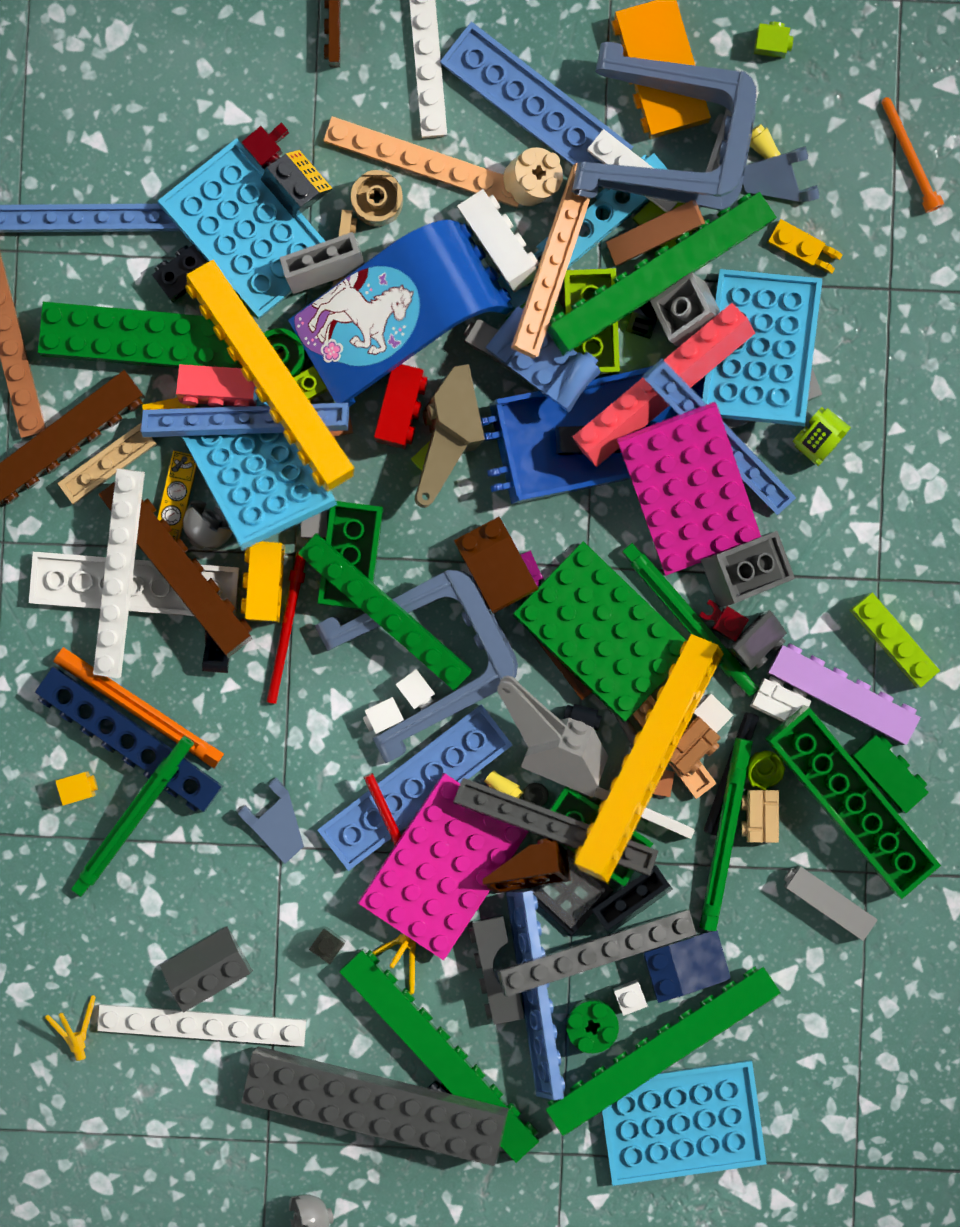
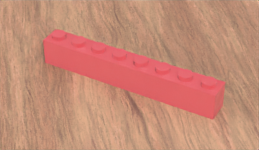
M731 303L665 358L664 361L692 387L751 338L755 332L748 318ZM642 378L573 436V439L580 450L597 467L620 448L617 441L618 438L641 430L670 405Z

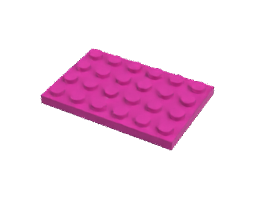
M716 402L617 439L665 576L701 563V560L761 537Z
M445 773L442 774L357 902L443 961L490 891L488 887L483 885L482 879L509 861L529 832L454 804L453 802L460 783Z

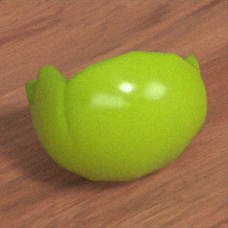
M765 750L755 753L749 759L747 778L751 785L762 790L777 785L783 779L785 772L783 760L771 751Z

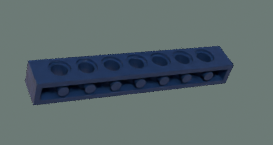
M57 667L51 668L35 691L40 696L37 699L48 708H51L52 705L61 711L58 715L69 723H72L73 720L81 725L80 730L87 736L93 738L96 735L103 740L101 745L110 752L114 753L115 750L124 755L122 760L133 768L136 765L145 770L143 775L148 779L162 760L167 758L172 752L170 747ZM63 689H67L71 693V700L67 704H63L59 700V693ZM84 704H88L92 708V715L88 719L82 718L79 712ZM105 719H109L113 723V730L109 734L103 733L100 727ZM125 734H130L134 738V745L130 749L122 745L121 740ZM146 749H151L155 752L156 758L151 764L143 760L142 755ZM184 758L178 765L179 769L176 776L170 780L164 790L175 798L178 795L182 796L187 800L185 805L197 813L199 810L205 812L221 791L223 785ZM188 779H194L198 784V789L193 794L185 790L184 785Z

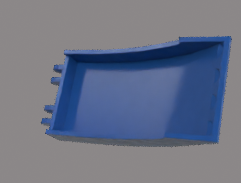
M653 366L592 380L581 393L569 413L541 391L500 398L491 402L489 405L492 416L481 418L482 426L494 424L495 432L484 433V441L497 439L503 467L488 470L487 474L488 477L505 474L507 482L494 484L491 486V492L508 490L511 504L631 479L622 453L611 454L597 467L586 455H557L555 428L586 426L642 379L643 375ZM704 377L691 387L701 399L703 398ZM668 406L642 429L679 414L671 406Z

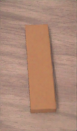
M691 200L607 241L606 244L614 264L617 266L704 225L705 222L696 200Z

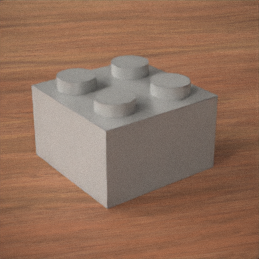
M692 272L650 301L669 341L677 347H680L720 313L707 283Z

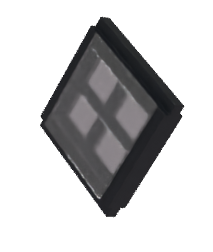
M567 848L571 881L532 887L529 891H533L538 905L572 936L593 914L592 909L605 901L614 890L603 880L580 871L574 863L575 854Z

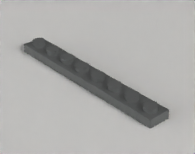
M462 778L453 802L459 806L577 850L580 846L584 845L587 839V830L590 826L466 778ZM629 840L617 865L650 876L659 851Z
M683 910L499 970L497 974L503 995L508 997L696 935L690 910Z

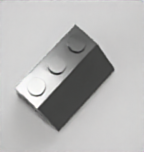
M228 926L160 965L169 989L183 1013L253 972Z

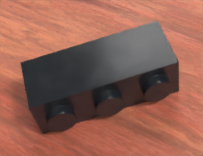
M654 865L650 876L640 875L596 906L592 911L606 931L611 934L668 894L673 888L659 868Z

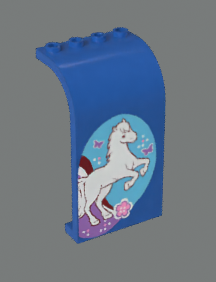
M441 220L406 234L288 319L335 403H348L350 407L356 403L354 398L461 322L486 312L507 314L514 309L510 303L512 300L510 294L499 285L497 272L486 263L484 259L486 254L473 241V232L467 224L454 220Z

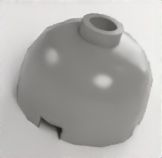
M195 500L191 501L183 518V529L186 536L190 539V543L198 549H203L204 547L211 549L222 546L233 533L223 513L217 507H214V511L206 508V502Z
M306 1194L290 1198L289 1211H295L293 1215L294 1220L290 1219L291 1227H330L329 1224L334 1222L331 1208H326L325 1203L319 1197Z

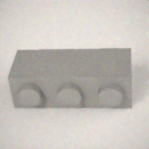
M353 232L279 257L285 278L293 294L350 275L365 264L361 249Z

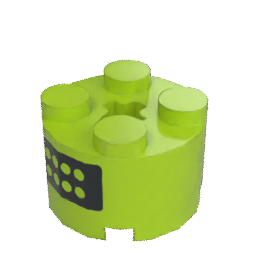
M823 407L809 420L812 426L810 428L805 426L792 441L796 444L795 448L818 467L851 429L848 424L827 408L825 410Z

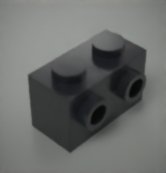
M194 244L190 247L188 245L183 246L175 253L177 257L170 262L165 260L154 268L156 272L152 276L172 303L187 293L185 287L187 285V274L207 263Z

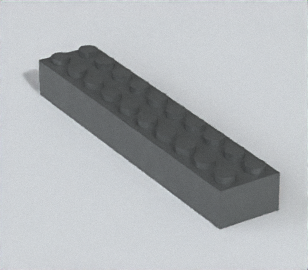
M259 1046L251 1056L241 1102L495 1166L499 1156L509 1108Z

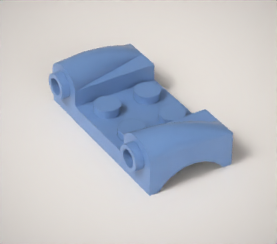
M517 306L487 344L486 349L490 354L569 413L584 389L600 374L601 371L596 365L598 360L587 351L583 355L572 350L563 356L547 331L538 357L533 359L512 349L511 346L524 308L522 309Z

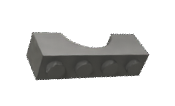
M503 915L473 921V927L469 928L471 943L477 942L479 953H474L477 969L482 968L484 978L479 979L482 994L487 993L489 1004H484L487 1020L493 1019V1024L497 1025L524 1019L519 993L505 997L501 984L493 971V960L496 953L503 945L508 943Z

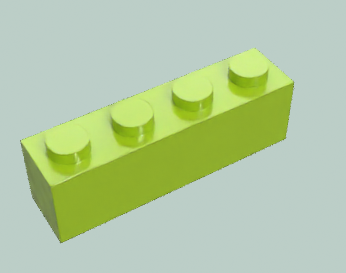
M873 592L868 593L849 610L916 688H921L940 672L937 666Z

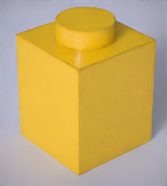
M89 771L56 780L62 805L96 796L94 791L98 790L94 775H89Z

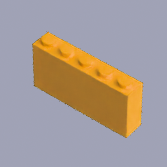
M654 0L615 12V20L611 21L615 36H620L623 56L695 65L676 0ZM634 84L636 94H633L636 109L641 108L644 117L640 119L643 133H648L650 139L709 123L711 116L706 101Z

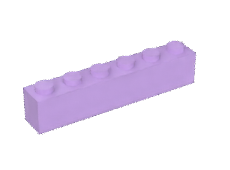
M790 643L787 647L782 645L778 649L766 672L767 674L806 692L809 696L887 737L907 745L921 718L915 715L916 709L904 703L901 707L892 702L894 698L881 691L878 695L870 691L871 686L859 679H857L856 683L847 679L848 674L836 667H834L833 671L824 667L825 662L813 655H811L810 659L801 655L802 649Z

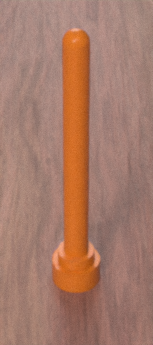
M889 97L883 98L882 106L924 195L922 197V206L925 212L930 213L945 205L941 195H937L936 191L933 192L892 100Z

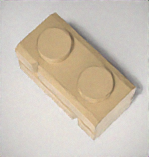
M746 790V795H742L741 810L746 811V821H741V837H746V842H779V790Z

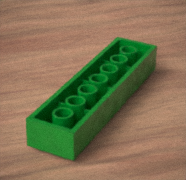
M43 302L38 353L43 357L178 369L179 364L243 368L238 360L234 361L227 350L229 346L224 339L220 340L213 330L215 325L211 319L206 320L201 315Z
M803 705L764 738L897 897L903 899L941 866L810 707Z

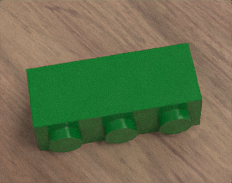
M872 735L850 756L899 810L906 814L929 793L925 789L927 783L918 774L912 775L907 769L910 766L909 763L900 754L896 757L890 749L893 746L883 735L880 738L877 735Z

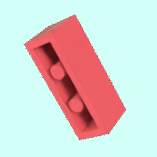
M179 364L176 395L180 403L186 406L208 404L210 407H223V405L234 407L256 406V386L252 381L248 382L245 379L241 368Z

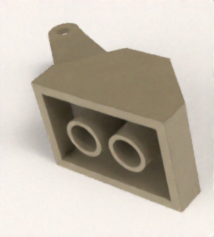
M469 364L453 367L426 405L425 410H423L424 424L426 426L429 425V430L432 434L415 495V503L421 508L429 507L434 502L462 453L475 451L485 440ZM422 495H425L427 497V500H424L422 498Z

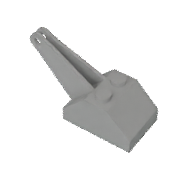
M502 677L497 688L498 694L528 745L521 768L593 797L608 759V755L594 728L572 718L559 720L514 677Z

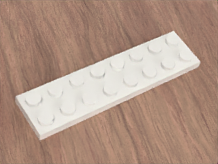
M33 552L29 603L101 609L106 557ZM134 560L129 611L194 616L151 561ZM201 565L204 568L201 574L208 581L212 578L220 588L217 594L224 601L228 598L236 608L239 568Z

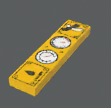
M173 450L157 519L159 521L163 518L172 528L169 534L176 541L181 537L183 518L188 507L197 465L191 454Z

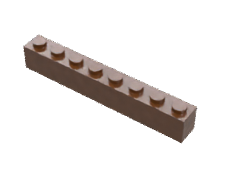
M125 370L0 463V506L4 503L9 505L19 498L18 492L25 487L27 489L34 487L40 482L38 477L45 472L48 474L54 472L61 466L59 462L66 456L69 459L74 457L81 451L80 446L86 441L92 443L102 435L100 432L108 425L110 428L115 426L123 419L121 417L122 414L128 410L133 412L143 404L141 400L145 398V395Z
M115 482L98 494L111 512ZM149 499L141 500L137 545L227 658L231 657L252 640L249 634L252 628L244 618L240 621L233 614L236 608L228 598L223 601L217 594L220 588L213 579L210 578L207 581L201 574L204 568L197 559L194 558L191 561L185 554L188 548L181 539L178 538L175 541L169 534L172 528L163 518L159 521L153 514L157 510Z

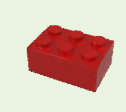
M401 364L391 371L374 435L376 442L401 449H406L407 444L412 445L415 434V427H411L413 419L418 420L422 407L421 402H418L419 395H425L428 384V377H425L424 369Z

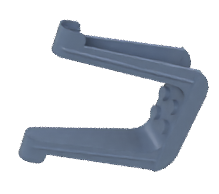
M614 42L601 43L595 71L597 74L725 106L732 116H727L725 135L720 149V166L712 172L700 173L579 162L576 167L572 192L579 196L594 198L597 196L599 187L684 204L691 200H696L698 206L717 211L731 207L738 200L742 190L755 121L757 90L753 79L745 71L623 56V46Z
M447 570L392 600L408 614L445 597H452L458 600L465 612L461 613L468 627L473 626L477 633L473 638L480 650L485 649L489 659L488 667L479 678L384 733L372 738L385 764L406 752L404 739L497 692L502 677L512 676L515 678L517 675L518 663L509 641L495 614L490 610L474 578L464 571ZM366 613L344 625L338 617H330L315 625L327 651L381 627Z

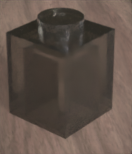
M325 926L309 950L330 965L346 943V940Z

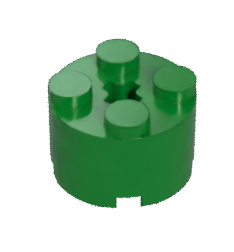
M284 328L263 332L276 352L280 353L284 350L285 358L282 362L294 378L299 375L305 366L306 352L298 336Z
M588 998L577 1002L572 1007L567 1016L566 1030L570 1041L576 1048L585 1053H600L611 1047L617 1039L619 1023L614 1010L607 1003L598 999ZM589 1020H593L594 1023L599 1022V1025L596 1026V1031L592 1032L591 1029H585L589 1026Z

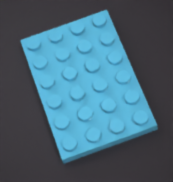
M236 138L158 200V205L189 241L194 244L207 262L215 261L240 300L259 320L292 293L279 257L325 242V240L302 213L295 218L290 215L261 181L265 170Z
M719 270L715 302L720 312L733 303L748 318L755 332L751 338L705 376L702 400L706 404L716 402L721 418L805 426L822 278Z
M257 396L256 406H268L266 401L262 403ZM283 433L181 436L242 550L337 505L331 491L326 492L323 486L319 487L315 483L311 475L313 473L309 465H303L297 454L299 450L294 443L292 445L289 444Z
M752 1060L661 1072L602 1111L612 1186L767 1164Z

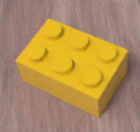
M260 541L245 549V562L249 563V571L244 572L243 588L247 589V598H242L241 614L245 615L247 620L280 622L285 545L283 543Z

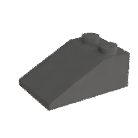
M778 531L701 560L718 608L735 604L795 579Z
M771 610L762 612L727 649L748 670L753 668L758 670L768 660L765 655L771 649L776 652L785 643L786 640L783 637L787 632Z

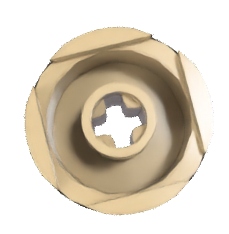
M537 147L529 148L514 158L506 167L503 175L504 186L507 192L512 194L517 203L524 206H535L545 201L560 189L563 180V171L558 155Z
M371 170L364 173L357 179L351 189L353 210L359 220L371 226H384L395 221L403 206V194L400 184L392 175L382 170ZM376 193H379L380 197L384 198L379 203H374V200L370 199L374 198Z

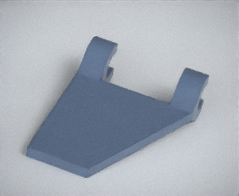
M806 146L747 164L743 179L745 192L753 194L760 192L764 196L799 202L819 199L820 193L817 185L802 191L799 190L791 164L808 159Z
M276 777L269 783V787L280 799L259 818L246 805L238 811V815L286 864L304 845L289 792Z

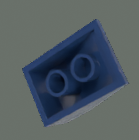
M717 929L716 931H708L643 952L658 1003L731 979Z

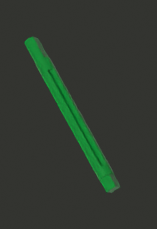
M633 543L626 547L622 553L631 562L632 568L686 630L692 635L719 645L723 656L718 666L727 677H731L747 697H751L759 690L757 685L741 668L742 665L644 553L642 554Z
M183 736L169 756L164 758L80 872L79 879L71 888L77 895L82 897L104 872L178 771V765L195 744L192 740Z
M735 738L699 926L708 931H716L753 744V741Z

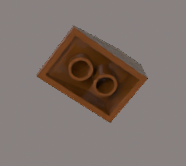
M500 516L454 540L460 555L493 614L539 590Z
M551 839L538 840L537 844L529 845L483 878V885L495 893H502L571 881L567 850Z

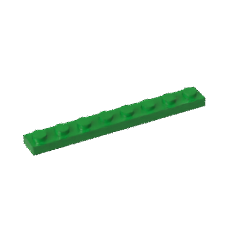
M317 533L298 552L303 559L451 689L455 691L472 672L470 667Z

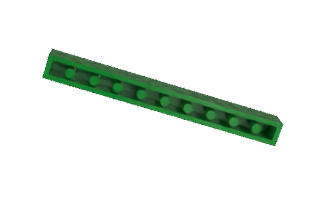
M760 192L754 196H751L750 193L746 194L737 201L739 205L731 209L729 207L716 214L718 218L713 222H710L709 219L705 220V224L696 228L698 231L691 236L688 232L675 240L677 245L672 248L666 245L655 253V259L650 262L647 258L634 266L636 271L629 275L626 272L620 274L613 280L614 285L609 288L603 285L592 293L594 296L592 299L586 302L583 298L572 305L573 311L565 315L561 312L550 320L552 324L546 331L564 356L660 295L691 272H696L768 226L777 217Z
M362 949L339 972L453 1095L509 1108L501 1147L517 1163L539 1142V1138L536 1136L539 1133L538 1130L529 1121L525 1124L519 1118L521 1112L512 1102L507 1105L501 1098L504 1095L503 1092L494 1083L490 1086L483 1079L486 1074L477 1064L473 1067L466 1060L468 1057L467 1053L459 1045L454 1047L448 1041L451 1036L442 1026L439 1028L434 1026L431 1022L433 1019L432 1015L424 1007L419 1009L413 1003L415 997L408 989L404 988L401 990L395 983L398 981L396 976L389 969L384 971L378 965L380 959L371 950L366 952Z
M755 966L743 974L744 980L738 984L733 980L721 988L723 994L714 998L713 995H710L700 1002L702 1007L694 1013L691 1009L687 1010L678 1017L680 1022L671 1027L670 1023L656 1031L658 1036L651 1041L646 1037L634 1045L637 1049L629 1055L625 1051L614 1058L615 1064L607 1070L605 1066H602L591 1073L593 1079L584 1084L583 1080L571 1086L569 1088L571 1093L565 1096L564 1099L547 1102L550 1107L546 1109V1112L562 1137L780 995L781 992L765 968L762 967L758 970Z

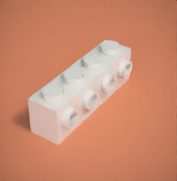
M484 189L459 204L458 208L513 292L515 293L533 281L539 262L532 252L526 253L523 247L527 245L519 232L515 235L510 228L514 226L506 213L501 216L498 212L501 206L492 194L488 197Z

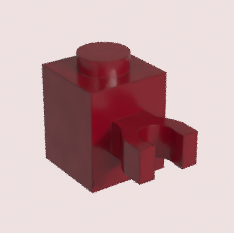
M282 122L269 134L260 126L241 143L259 165L265 169L283 154L277 143L284 139L289 132Z
M709 599L706 604L713 608V613L706 615L701 611L699 617L704 620L714 621L715 623L711 629L730 641L735 642L749 619L729 606H725L721 611L717 604Z

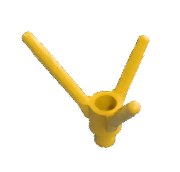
M400 934L394 940L373 951V953L378 955L400 944L401 946L390 964V968H394L405 949H408L409 991L411 994H414L416 943L406 935Z
M94 995L90 997L82 1028L79 1032L73 1033L63 1013L59 1014V1018L65 1031L49 1015L45 1016V1019L69 1045L70 1051L74 1052L76 1061L86 1058L84 1041L86 1040V1032L96 998Z

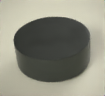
M530 783L523 790V800L542 807L548 800V791L541 783Z

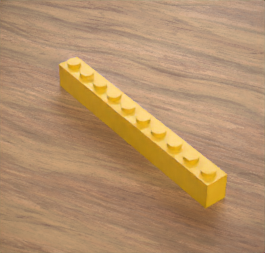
M211 260L188 273L187 285L185 286L188 294L192 299L197 298L201 304L199 309L206 320L211 319L215 325L213 330L220 340L224 339L229 346L227 347L229 355L234 361L238 360L243 367L241 368L242 374L248 382L252 381L256 386L255 392L262 403L267 402L271 408L269 413L276 424L280 422L285 429L283 434L290 445L295 444L299 450L297 452L298 457L303 465H309L313 473L311 475L315 483L319 487L323 486L326 492L352 478L354 476L353 465L215 261Z
M692 634L688 641L682 644L680 657L677 663L671 666L668 673L669 678L665 686L659 689L657 702L654 708L648 711L645 718L646 723L642 731L636 734L631 753L627 754L623 759L622 770L619 776L613 779L610 786L611 792L607 800H603L600 804L599 815L595 823L589 826L584 845L580 846L576 851L574 863L580 871L608 883L723 656L719 645Z

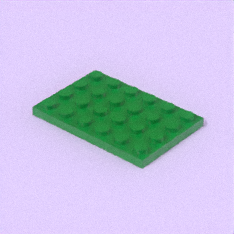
M583 541L538 587L539 590L535 591L512 616L624 723L668 677L671 666L677 663L680 657L682 644L687 640Z

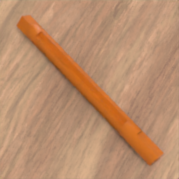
M63 647L56 655L54 663L174 742L178 743L183 736L192 740L195 744L189 752L215 769L221 761L224 753L110 678L94 675L93 666Z

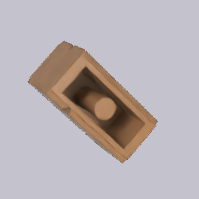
M697 716L686 727L669 763L680 774L686 775L689 773L692 775L702 765L699 760L705 754L711 756L720 745L717 741L721 737L704 720Z

